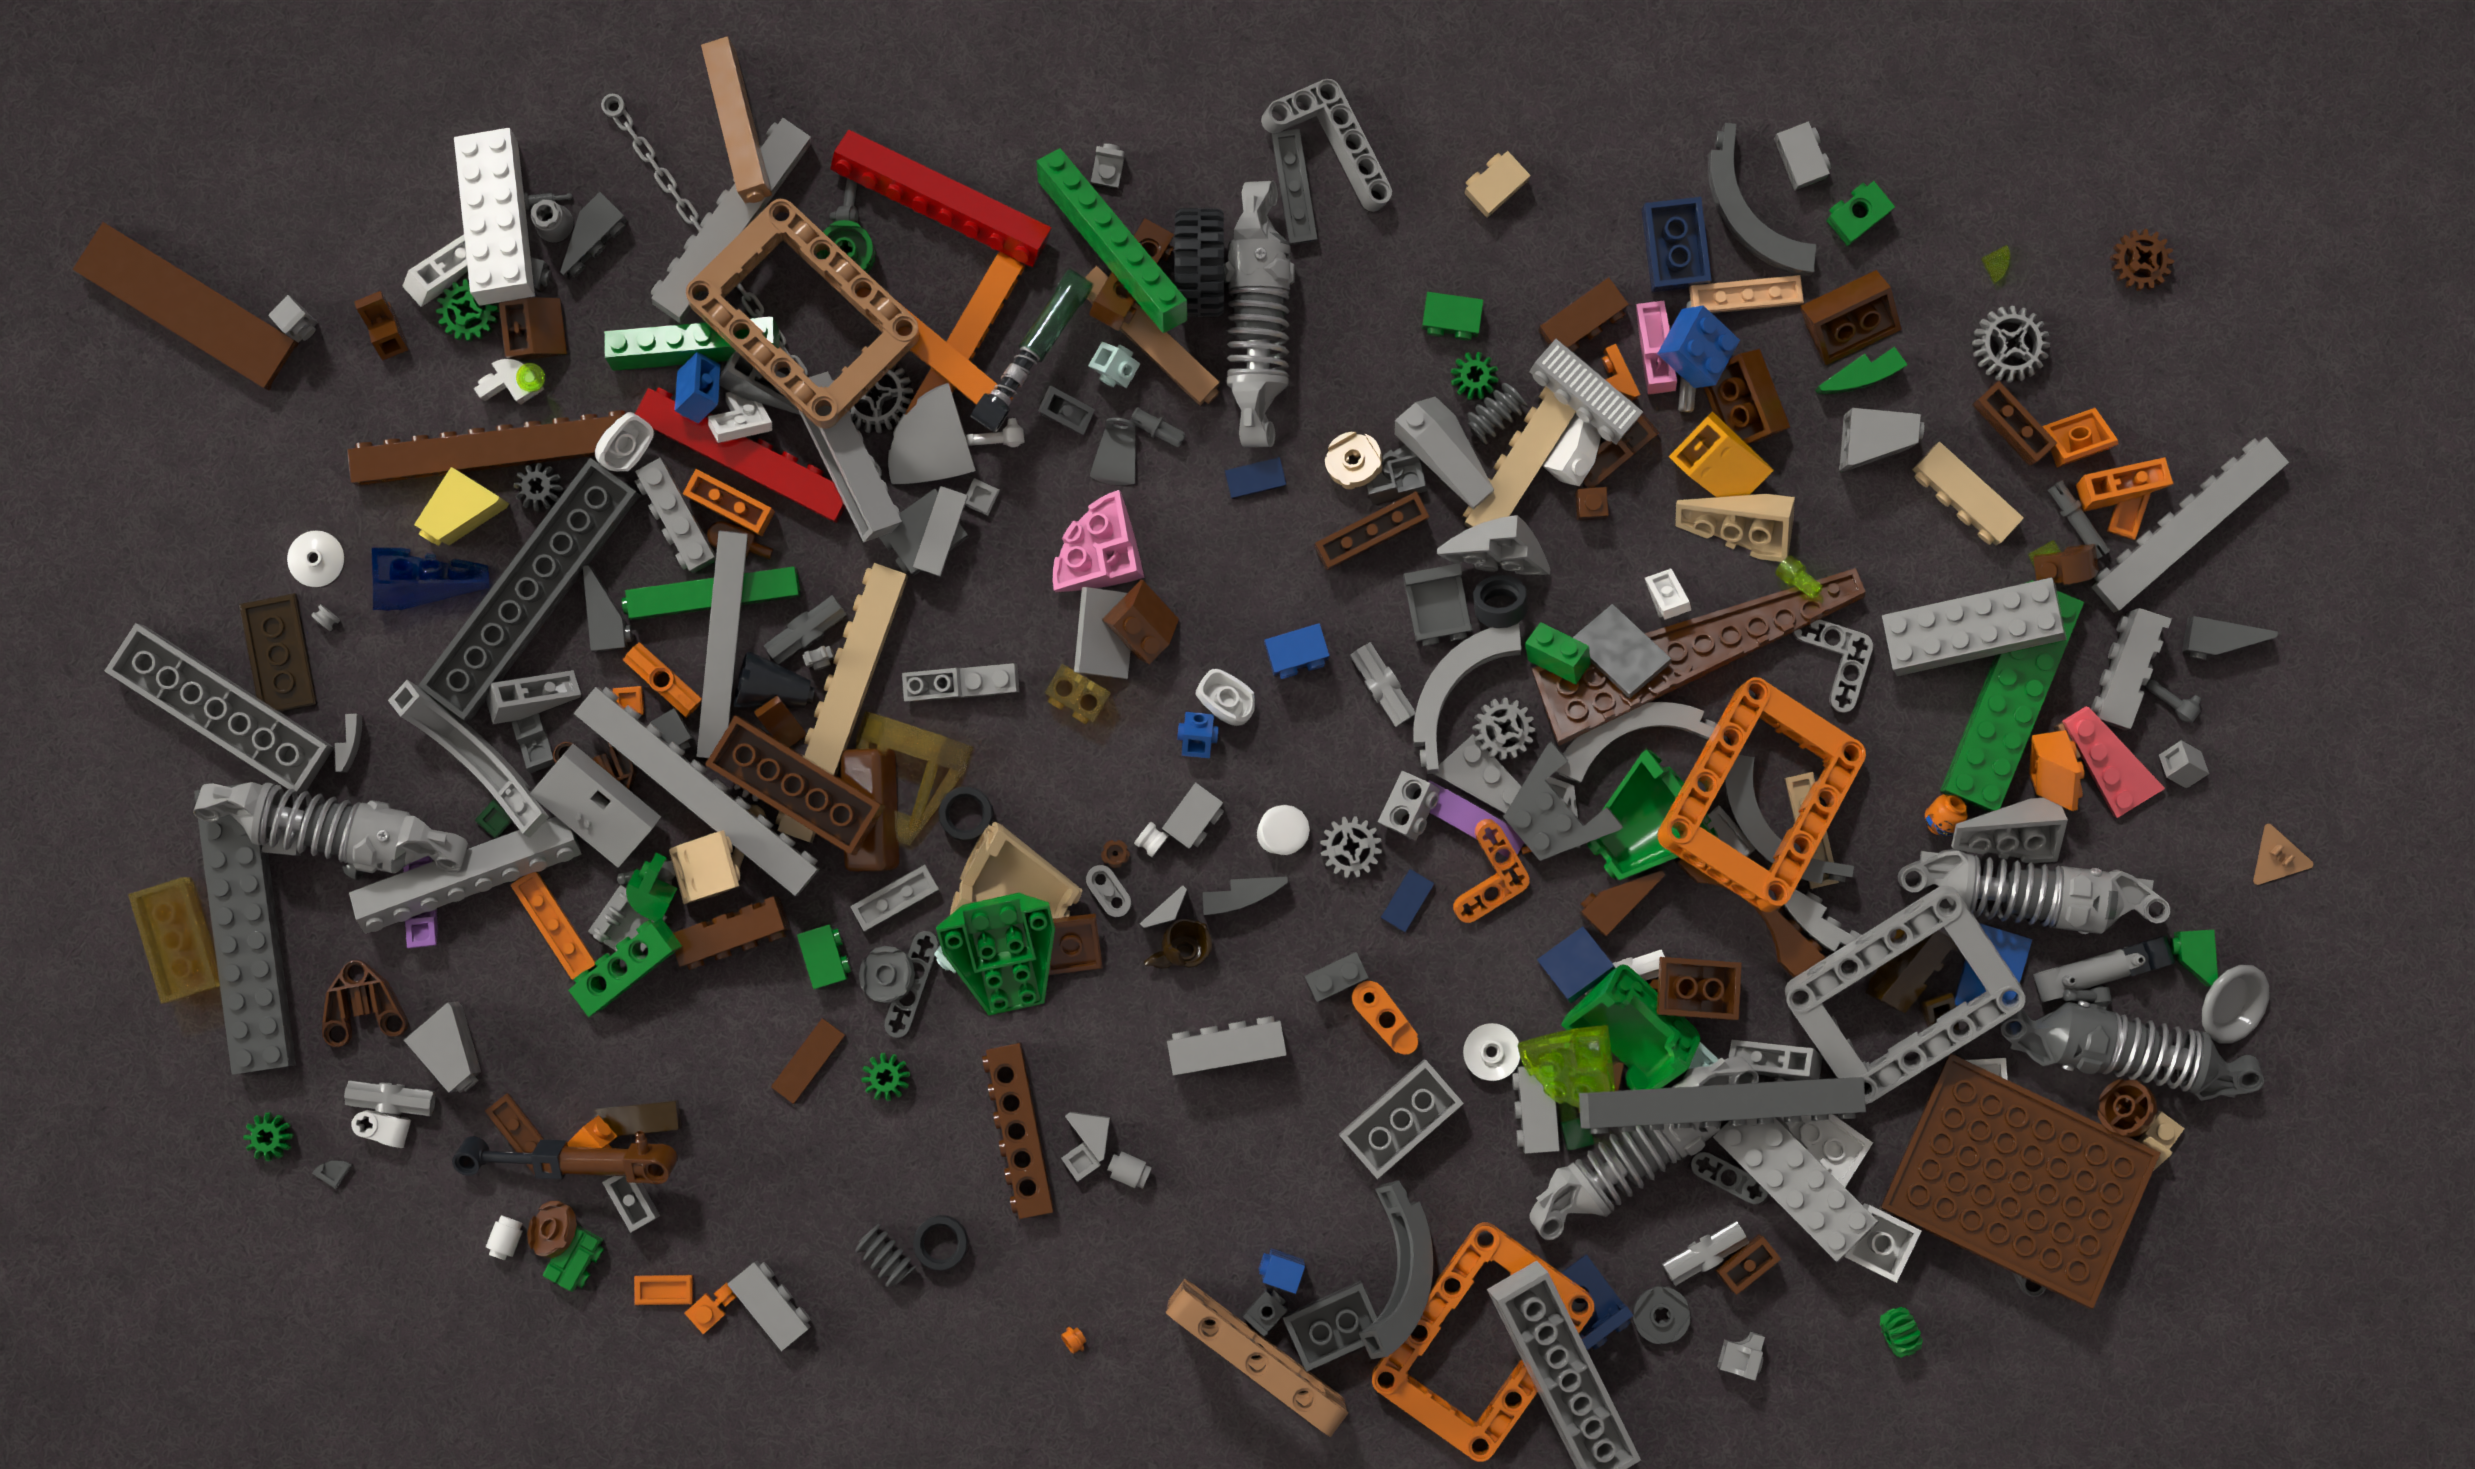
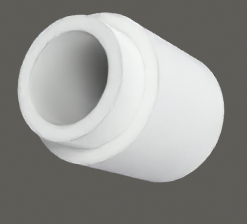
M501 1215L499 1222L495 1221L486 1248L491 1249L489 1255L505 1260L507 1255L513 1257L522 1234V1230H520L522 1223Z

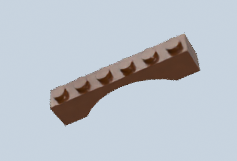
M1680 858L1676 862L1696 883L1711 884L1731 891ZM1748 902L1763 918L1771 932L1776 948L1777 962L1793 978L1825 959L1820 953L1823 948L1813 938L1807 940L1800 933L1803 929L1792 918L1787 921L1780 914L1781 907L1772 912H1764Z

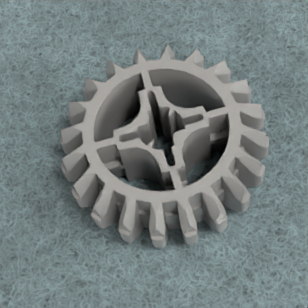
M2010 306L2007 314L2004 307H2000L1997 311L1998 316L1991 311L1987 314L1988 320L1982 319L1979 322L1983 329H1976L1974 334L1981 339L1974 340L1972 345L1981 347V349L1975 351L1973 355L1974 357L1983 356L1984 359L1978 363L1979 367H1983L1986 364L1990 366L1986 370V375L1997 371L1996 380L1998 381L2006 374V381L2008 383L2014 380V375L2020 382L2025 379V374L2029 377L2035 374L2033 368L2039 370L2043 367L2040 360L2047 359L2048 354L2041 349L2049 348L2050 343L2044 342L2042 339L2046 338L2049 333L2048 331L2040 333L2039 329L2044 325V322L2040 321L2035 324L2033 322L2036 318L2035 313H2032L2027 318L2025 317L2026 308L2020 309L2018 314H2016L2015 306ZM2006 322L2020 325L2015 332H2008L2005 329L2000 330L1996 327ZM2027 332L2032 340V353L2028 352L2029 348L2024 344V336ZM1991 335L1994 336L1993 340L1999 346L1996 356L1993 355L1990 348ZM2018 335V337L2015 340L2016 344L2014 345L2017 346V348L2014 347L2004 354L2005 350L2008 348L2006 346L2008 342L2006 341H2009L2010 339H2013ZM2008 356H2014L2018 359L2022 358L2026 361L2025 364L2019 366H2009L2002 362Z
M895 364L885 374L896 382L897 388L882 387L879 381L875 384L879 393H883L882 397H879V400L876 401L877 408L872 398L868 396L869 392L872 393L871 390L874 389V386L859 400L860 403L865 402L871 405L873 417L861 414L854 406L850 409L852 421L857 418L854 424L856 429L861 428L863 423H865V432L870 433L872 425H875L876 432L882 433L881 424H885L890 431L893 429L890 421L894 419L898 423L900 417L897 415L899 413L905 414L907 409L903 405L909 406L912 402L911 399L905 398V396L913 394L914 391L912 388H904V386L911 383L909 377L900 379L905 373L903 368L893 372L896 367ZM893 397H898L894 407L888 413L882 415V405L884 402L893 399Z

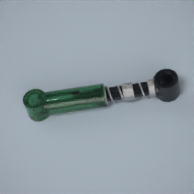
M1072 269L1065 273L1055 293L1019 344L1021 353L1014 357V363L1009 364L1004 375L1001 376V383L995 385L990 394L985 393L981 397L971 414V418L993 432L1000 428L1010 411V398L1013 394H1017L1016 389L1022 387L1025 380H1027V374H1030L1029 370L1033 364L1044 360L1078 307L1080 308L1089 296L1094 286L1093 282Z

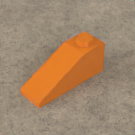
M2164 457L2084 475L2076 484V488L2084 512L2111 506L2172 486L2173 481L2166 458Z

